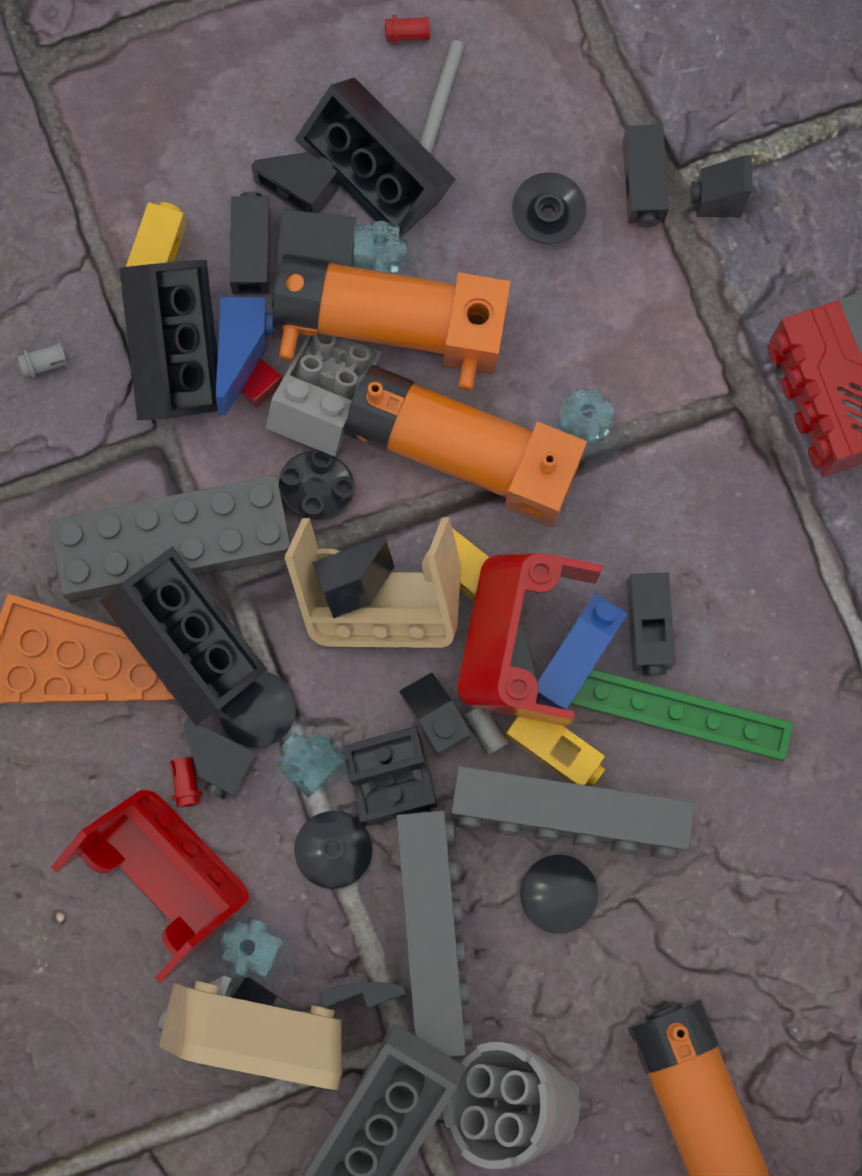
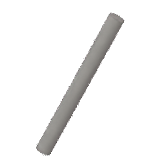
M452 40L420 139V144L430 154L432 153L465 44L458 40Z

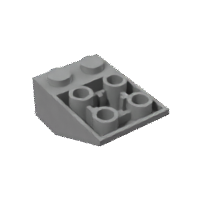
M319 334L318 337L307 335L271 400L266 429L335 457L346 437L344 428L354 393L371 365H378L382 352L351 339Z

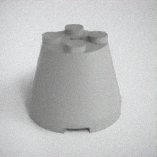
M488 1042L476 1046L477 1049L462 1061L461 1064L465 1068L458 1088L443 1110L445 1127L451 1129L456 1143L463 1151L461 1155L465 1159L487 1169H512L572 1140L580 1115L579 1087L575 1081L569 1079L564 1073L528 1049L513 1043Z

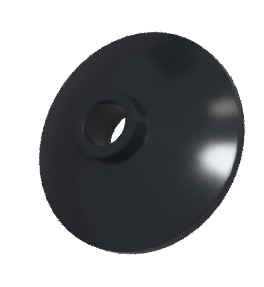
M545 172L531 176L519 186L514 195L512 213L517 227L526 237L542 244H557L570 239L579 231L586 216V201L583 192L573 180L562 174ZM550 208L555 212V215L551 218H546L542 215V210Z
M326 811L311 817L301 827L295 840V859L300 871L310 882L328 889L343 888L356 882L367 870L372 856V843L367 829L357 818L341 811ZM334 841L340 845L338 855L329 856L326 853L325 847L329 842Z

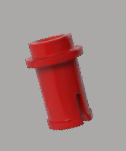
M392 15V19H385L386 42L393 41L394 45H398V41L430 40L429 16L397 19L396 15Z
M183 757L169 761L175 792L171 796L172 801H176L177 808L199 805V797L202 796V791H198L194 758Z

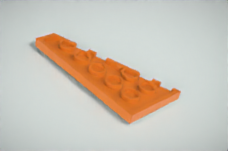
M7 594L0 614V704L176 701L121 628Z

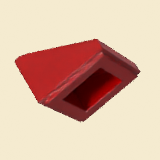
M260 359L242 388L241 393L257 408L278 389L283 379L278 372L263 359Z

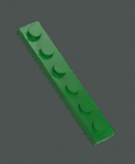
M592 669L570 703L572 706L781 762L786 758L794 724Z

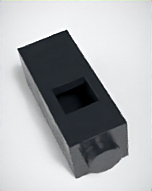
M663 125L626 126L622 142L628 223H637L640 227H653L660 222H665L669 210Z
M244 192L240 196H231L230 286L232 294H269L271 208L269 196H262V194L257 192Z
M669 572L630 574L627 580L633 671L643 670V676L646 677L666 675V669H671L675 665Z

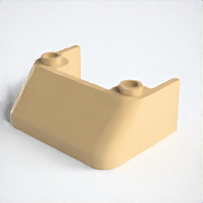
M450 517L441 518L431 547L423 558V572H391L370 605L334 619L320 587L312 562L341 551L336 549H318L310 518H302L286 552L285 561L307 633L314 642L327 647L442 648L452 643L458 627L461 562Z
M196 981L194 988L173 983L159 1047L183 1060L325 1089L339 1090L342 1076L341 1020L334 1017L335 1010L311 1005L310 1012H299L218 994L220 986Z

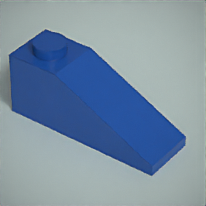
M220 297L216 402L219 415H227L266 351L267 335H274V328L272 327L273 312H267L266 297Z
M595 593L537 682V697L552 707L566 710L628 613Z

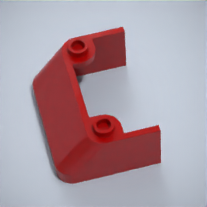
M545 553L497 554L486 559L480 571L458 680L457 691L461 701L473 708L569 727L574 719L575 711L536 704L538 683L534 675L525 669L510 666L525 591L535 593L549 592L557 585L560 577L596 584L603 565Z
M150 790L136 792L83 828L51 866L55 873H57L80 857L90 869L98 873L107 874L119 867L171 921L162 933V941L168 952L173 955V958L156 975L155 979L159 983L192 958L243 908L249 899L248 890L243 882L158 794Z

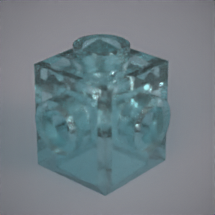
M385 221L372 222L370 225H354V267L399 274V262H406L407 239H400V226H392L391 223Z
M587 388L568 394L567 400H563L560 414H557L561 431L587 441L586 446L603 441L609 433L612 425L611 421L615 420L612 405L609 399L603 400L600 389L589 392ZM591 410L593 417L586 418L581 413Z
M312 726L303 735L300 736L295 732L280 748L284 755L275 767L309 798L332 777L347 757Z
M249 917L247 924L237 921L235 928L227 927L219 948L225 950L222 959L230 962L228 970L250 978L252 971L268 977L283 940L268 934L271 926ZM252 940L255 944V951L251 955H246L243 946L247 941Z

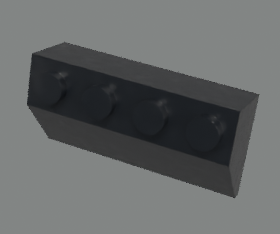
M355 77L330 85L295 138L307 152L318 159L319 157L328 159L336 167L339 185L394 241L399 240L437 206L456 180Z
M207 259L119 268L137 420L169 419L218 411L216 402L218 355Z
M173 546L100 600L107 612L195 725L222 708L268 670Z

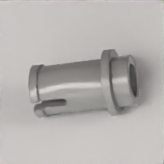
M60 342L29 353L26 349L23 350V355L17 356L24 378L31 376L32 379H35V374L67 366Z
M475 708L464 715L468 721L466 725L472 727L486 749V753L490 755L509 743V741L490 713L492 711Z

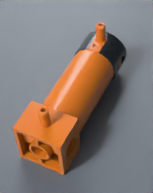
M285 253L280 270L276 276L272 299V327L283 330L279 357L288 361L294 358L298 334L314 337L322 334L444 355L443 366L461 369L459 388L470 391L474 387L476 372L493 375L495 373L511 281L458 272L456 284L333 264L327 260Z
M371 365L354 393L344 428V434L384 451H392L506 498L504 508L551 527H554L587 444V441L538 421L534 430L531 431L419 386L410 379L375 365Z
M701 998L684 1004L679 1002L644 1016L645 1019L628 1026V1031L637 1048L639 1059L645 1074L648 1073L688 1176H774L769 1173L719 1050L718 1039L707 1017Z

